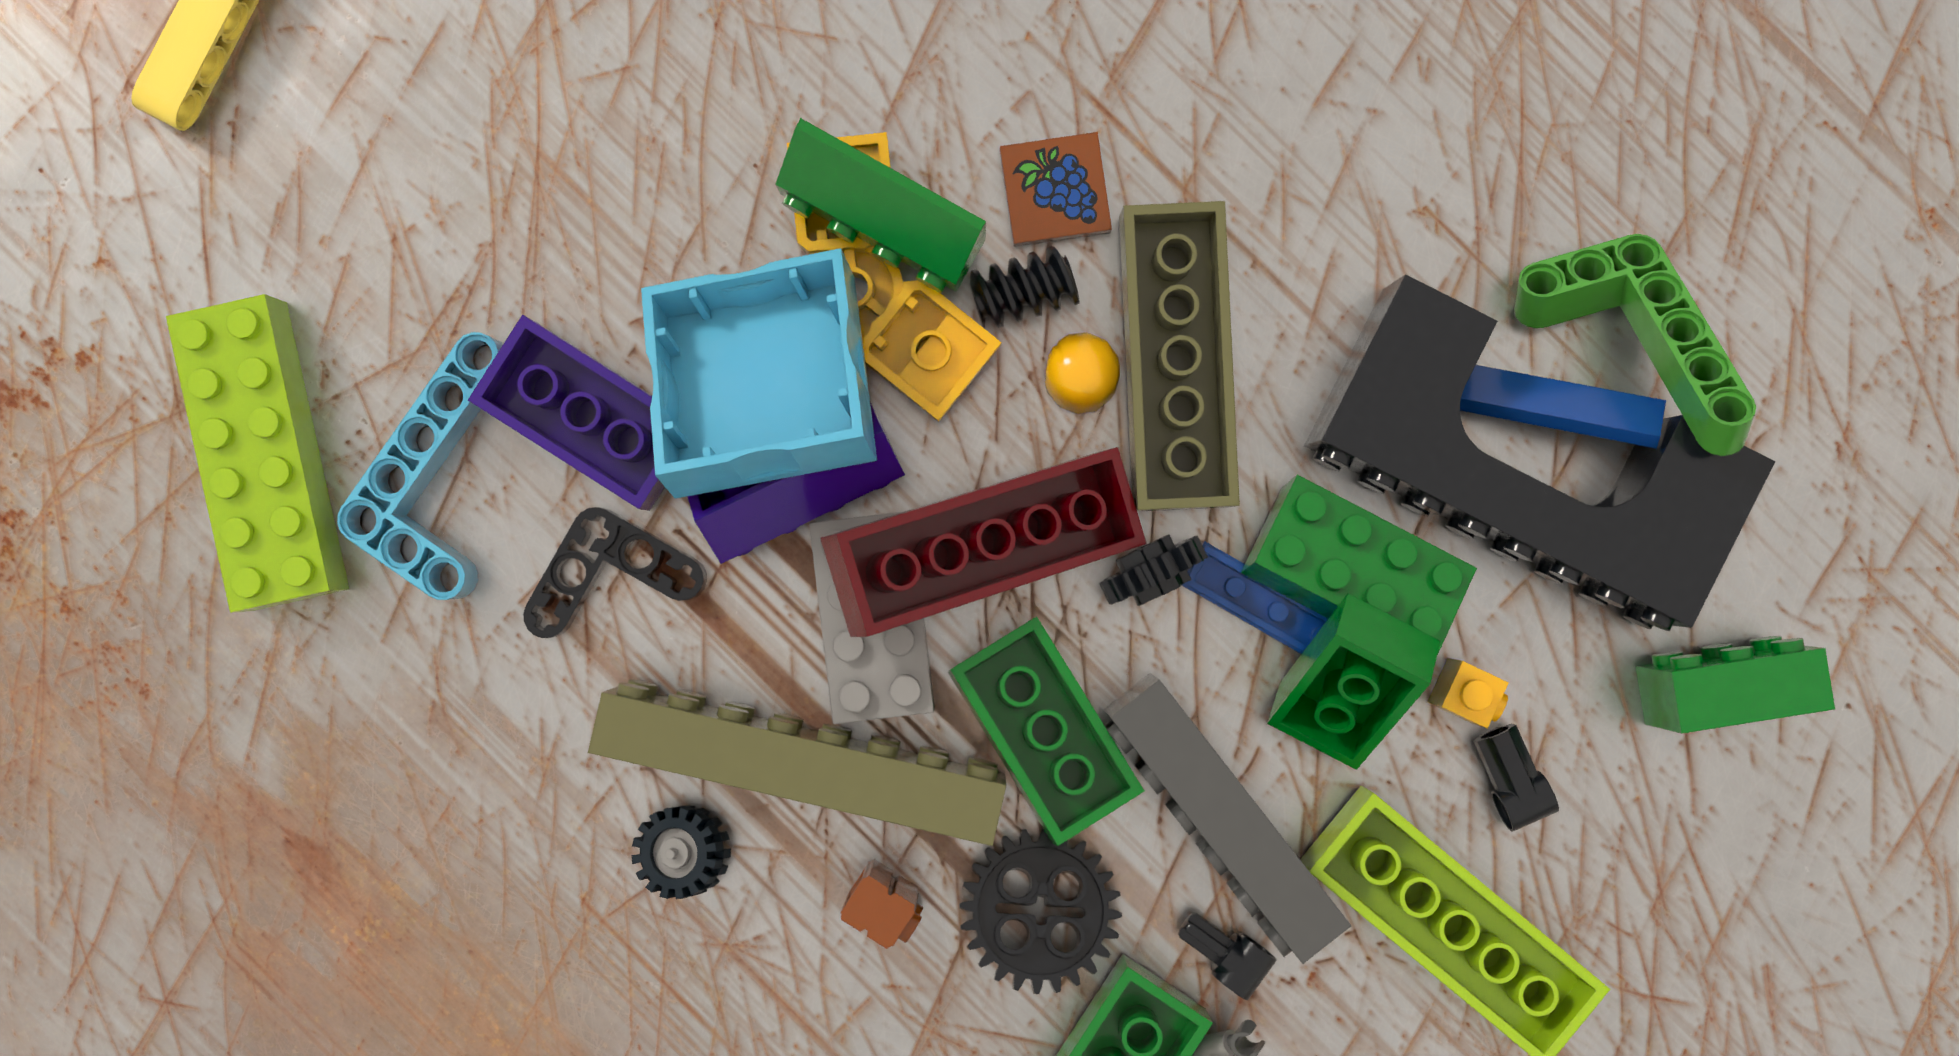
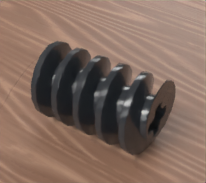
M1054 246L1046 249L1045 263L1041 261L1035 252L1028 253L1026 269L1022 267L1015 257L1009 259L1007 275L1003 273L996 263L990 265L989 280L987 281L977 269L970 272L971 292L984 329L986 317L989 316L998 328L1004 327L1006 311H1009L1018 323L1022 322L1023 309L1026 305L1031 308L1037 317L1042 316V303L1045 299L1050 302L1056 311L1061 310V297L1065 293L1074 305L1080 304L1077 286L1066 255L1062 257Z

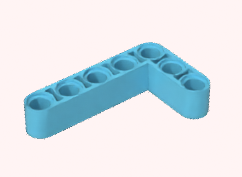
M471 332L463 335L456 342L341 506L337 516L339 530L348 540L425 594L437 600L461 599L468 596L478 583L476 566L469 558L408 517L407 514L481 410L469 402L468 398L503 345L501 341L481 332ZM488 345L492 352V359L485 368L477 370L473 363V355L479 347ZM458 385L463 392V400L457 409L450 411L445 404V395L451 387ZM429 426L434 433V442L428 450L422 452L416 443L417 435L423 427ZM400 467L405 474V483L398 492L394 493L389 487L388 477L394 468ZM370 507L376 515V524L370 533H365L360 525V516L366 508ZM407 536H411L417 544V554L410 562H407L400 553V545ZM447 564L453 565L459 575L458 583L451 591L447 590L440 580L442 569Z

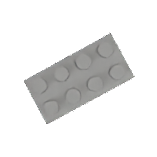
M902 512L809 523L833 724L933 713L935 710L925 619L923 618L868 637H850L820 539L827 535Z

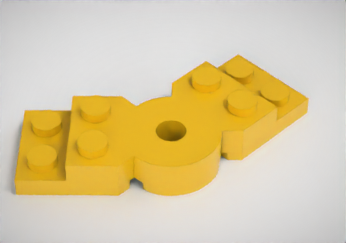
M887 132L836 137L891 168ZM794 212L797 243L805 253L809 255L841 248L854 277L862 279L868 285L866 295L858 301L865 364L939 422L998 350L1002 342L940 292L929 288L918 280L903 282L899 267H892L871 254L874 246L856 237L853 243L843 240L826 228L829 221L813 212L809 219Z

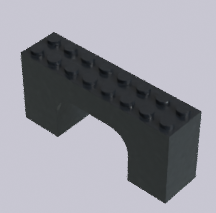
M1406 274L1384 288L1304 447L1315 452L1312 459L1338 472L1343 467L1360 474L1357 482L1370 490L1381 494L1388 490L1403 496L1401 504L1418 514L1428 517L1431 512L1448 519L1445 526L1461 536L1473 539L1476 535L1492 541L1490 550L1500 556L1516 562L1521 558L1537 564L1534 572L1558 584L1567 581L1580 586L1581 589L1578 594L1593 603L1607 607L1608 603L1626 609L1623 617L1632 623L1647 629H1652L1655 626L1665 631H1670L1672 626L1692 628L1776 461L1746 446H1743L1740 451L1732 455L1720 456L1711 454L1704 450L1697 442L1683 415L1663 419L1661 437L1657 449L1634 445L1615 485L1601 501L1592 506L1580 502L1484 453L1470 440L1464 430L1460 416L1461 396L1498 321Z

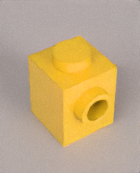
M1447 658L1427 703L1472 724L1488 729L1491 720L1497 721L1507 705L1508 695L1504 692L1509 682L1464 661Z

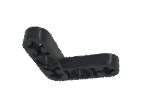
M600 507L588 508L575 518L527 602L523 613L524 623L528 631L540 638H552L565 633L574 621L607 562L669 598L678 601L691 600L699 596L705 589L707 572L703 564L694 557L613 511ZM601 517H604L606 519L604 528L609 531V535L606 539H595L589 551L598 553L597 559L594 561L587 553L573 550L572 546L575 541L580 546H585L588 542L591 531L586 528L587 522L589 520L599 521ZM636 540L647 541L652 546L654 552L652 562L647 567L641 569L630 564L627 558L628 548ZM665 551L672 555V558L665 564L676 570H683L687 565L692 568L690 577L696 581L693 588L683 587L680 592L674 588L677 580L665 572H660L658 581L652 577V574L662 565ZM570 558L580 560L586 568L584 581L576 587L567 586L560 577L562 564ZM552 585L558 592L572 595L574 599L571 604L566 599L560 600L554 611L556 617L560 618L558 625L548 624L543 628L540 625L543 617L537 611L539 607H549L555 600L557 594L548 592V588Z

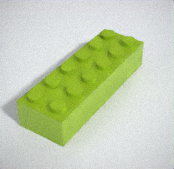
M262 294L166 316L230 613L256 611L350 590L287 302Z
M1363 786L1359 787L1300 859L1313 876L1530 1056H1556L1611 990L1375 793Z

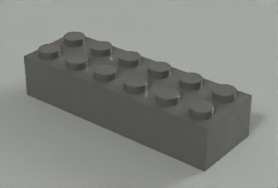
M1151 673L1104 709L1111 718L1104 725L1107 731L1125 754L1133 748L1142 759L1134 764L1157 795L1164 789L1171 795L1172 799L1165 805L1188 835L1198 830L1203 836L1195 844L1220 876L1228 870L1234 877L1227 882V885L1253 917L1259 911L1263 913L1264 917L1257 923L1283 957L1293 952L1300 962L1304 964L1351 927L1348 920L1160 679Z

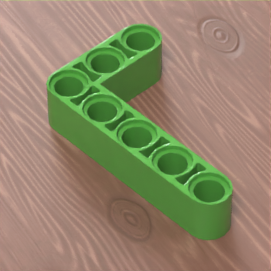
M1642 234L1627 235L1534 262L1520 272L1514 307L1515 316L1520 323L1532 328H1545L1620 306L1700 446L1711 454L1726 456L1740 451L1745 445L1755 416V401L1663 248L1654 238Z

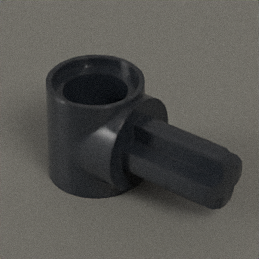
M1197 913L1190 914L1183 921L1178 932L1179 937L1212 961V975L1228 989L1247 1001L1277 961L1276 957L1242 932L1239 934L1234 933L1229 937Z

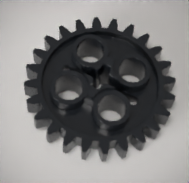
M1042 828L1038 841L1032 842L1029 833L1024 829L1020 832V845L1015 846L1007 836H1004L1001 839L1004 853L999 855L989 847L984 851L990 863L988 868L976 863L972 865L971 869L980 880L978 883H963L962 888L973 894L974 897L973 901L960 903L959 909L971 912L973 919L960 925V929L975 931L977 935L966 946L968 950L982 947L986 952L978 963L980 968L989 965L993 961L998 965L994 975L995 981H1000L1009 972L1013 974V990L1018 991L1024 980L1030 979L1033 994H1039L1042 989L1043 980H1048L1054 993H1058L1061 991V977L1066 976L1074 986L1080 985V977L1077 971L1079 968L1082 967L1085 971L1095 974L1097 969L1091 957L1095 954L1099 957L1109 958L1111 955L1101 943L1103 938L1117 939L1119 937V934L1107 927L1108 920L1121 918L1122 913L1109 909L1108 902L1121 895L1120 891H1106L1103 885L1114 875L1112 871L1098 874L1095 870L1102 856L1098 854L1088 860L1082 856L1086 846L1085 841H1081L1073 849L1067 847L1068 840L1057 846L1050 842L1048 835ZM1019 870L1027 875L1030 888L1026 896L1015 898L1006 893L1003 888V878L1007 872ZM1060 873L1071 874L1078 881L1079 892L1072 901L1061 900L1054 892L1053 882ZM1037 897H1043L1044 905L1047 907L1081 908L1085 914L1082 918L1048 916L1044 918L1043 925L1036 924L1035 915L998 913L996 905L1002 903L1030 906L1036 903ZM1010 920L1019 921L1027 930L1026 943L1017 950L1006 947L1000 938L1001 927ZM1059 923L1069 924L1077 935L1076 945L1067 953L1058 951L1051 943V932Z

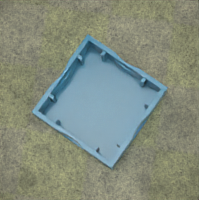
M841 248L769 262L764 266L742 273L709 274L641 288L646 354L649 358L653 375V395L650 413L655 476L675 499L877 461L855 277Z

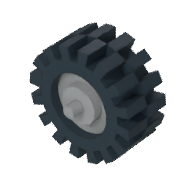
M686 805L665 808L664 811H658L650 815L651 821L642 822L638 830L643 835L635 837L632 847L640 848V854L631 856L632 864L641 863L643 868L636 872L639 881L644 879L650 881L645 888L651 893L661 891L659 897L662 898L676 897V899H683L707 892L706 889L718 884L720 880L717 876L725 874L728 865L723 864V859L731 857V848H723V841L730 840L727 831L719 832L718 827L723 823L718 817L709 818L710 811L704 808L695 809V806Z

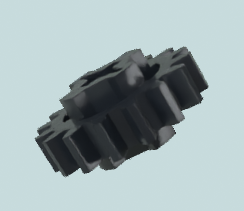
M1168 534L1115 560L1120 571L1104 579L1099 584L1110 605L1133 596L1137 606H1140L1190 581L1191 578L1187 569L1204 561L1208 556L1198 535L1174 545Z

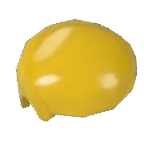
M1088 332L1068 334L1060 339L1057 345L1052 347L1048 355L1045 375L1046 389L1059 407L1077 414L1094 412L1112 399L1120 378L1119 357L1107 340Z

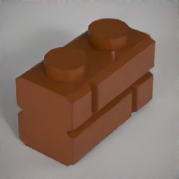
M876 859L871 862L869 861L847 894L840 912L841 920L859 932L866 929L868 931L867 937L886 949L891 946L893 947L897 939L906 943L922 918L920 914L923 906L917 903L918 887L900 875L894 878L893 870Z

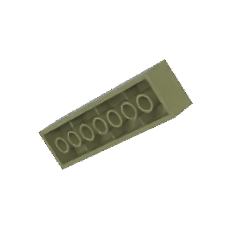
M629 679L628 683L620 682L618 687L601 693L588 749L590 754L993 846L1007 786L1005 773L998 772V764L995 762L969 757L967 764L948 760L949 752L926 746H920L918 753L899 749L901 741L879 735H872L871 740L868 742L851 738V729L831 724H823L822 728L814 730L802 727L804 719L789 714L774 713V717H769L768 719L753 716L754 707L727 701L725 706L719 705V707L705 704L706 696L693 692L677 690V694L662 695L657 693L658 685L640 680Z

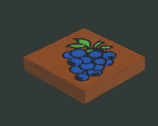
M1098 132L1000 146V157L1014 247L1104 234L1112 231Z

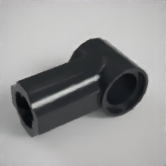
M1511 723L1506 726L1496 727L1473 740L1495 789L1491 791L1495 807L1502 821L1511 832L1559 811L1556 796L1545 776L1536 770L1517 725Z

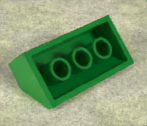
M800 118L775 183L780 194L785 197L782 204L809 219L812 212L829 221L826 228L847 242L853 243L856 237L869 243L874 246L871 254L892 267L898 268L899 264L903 262L919 271L915 278L929 288L942 293L944 288L948 287L957 292L986 240V221Z

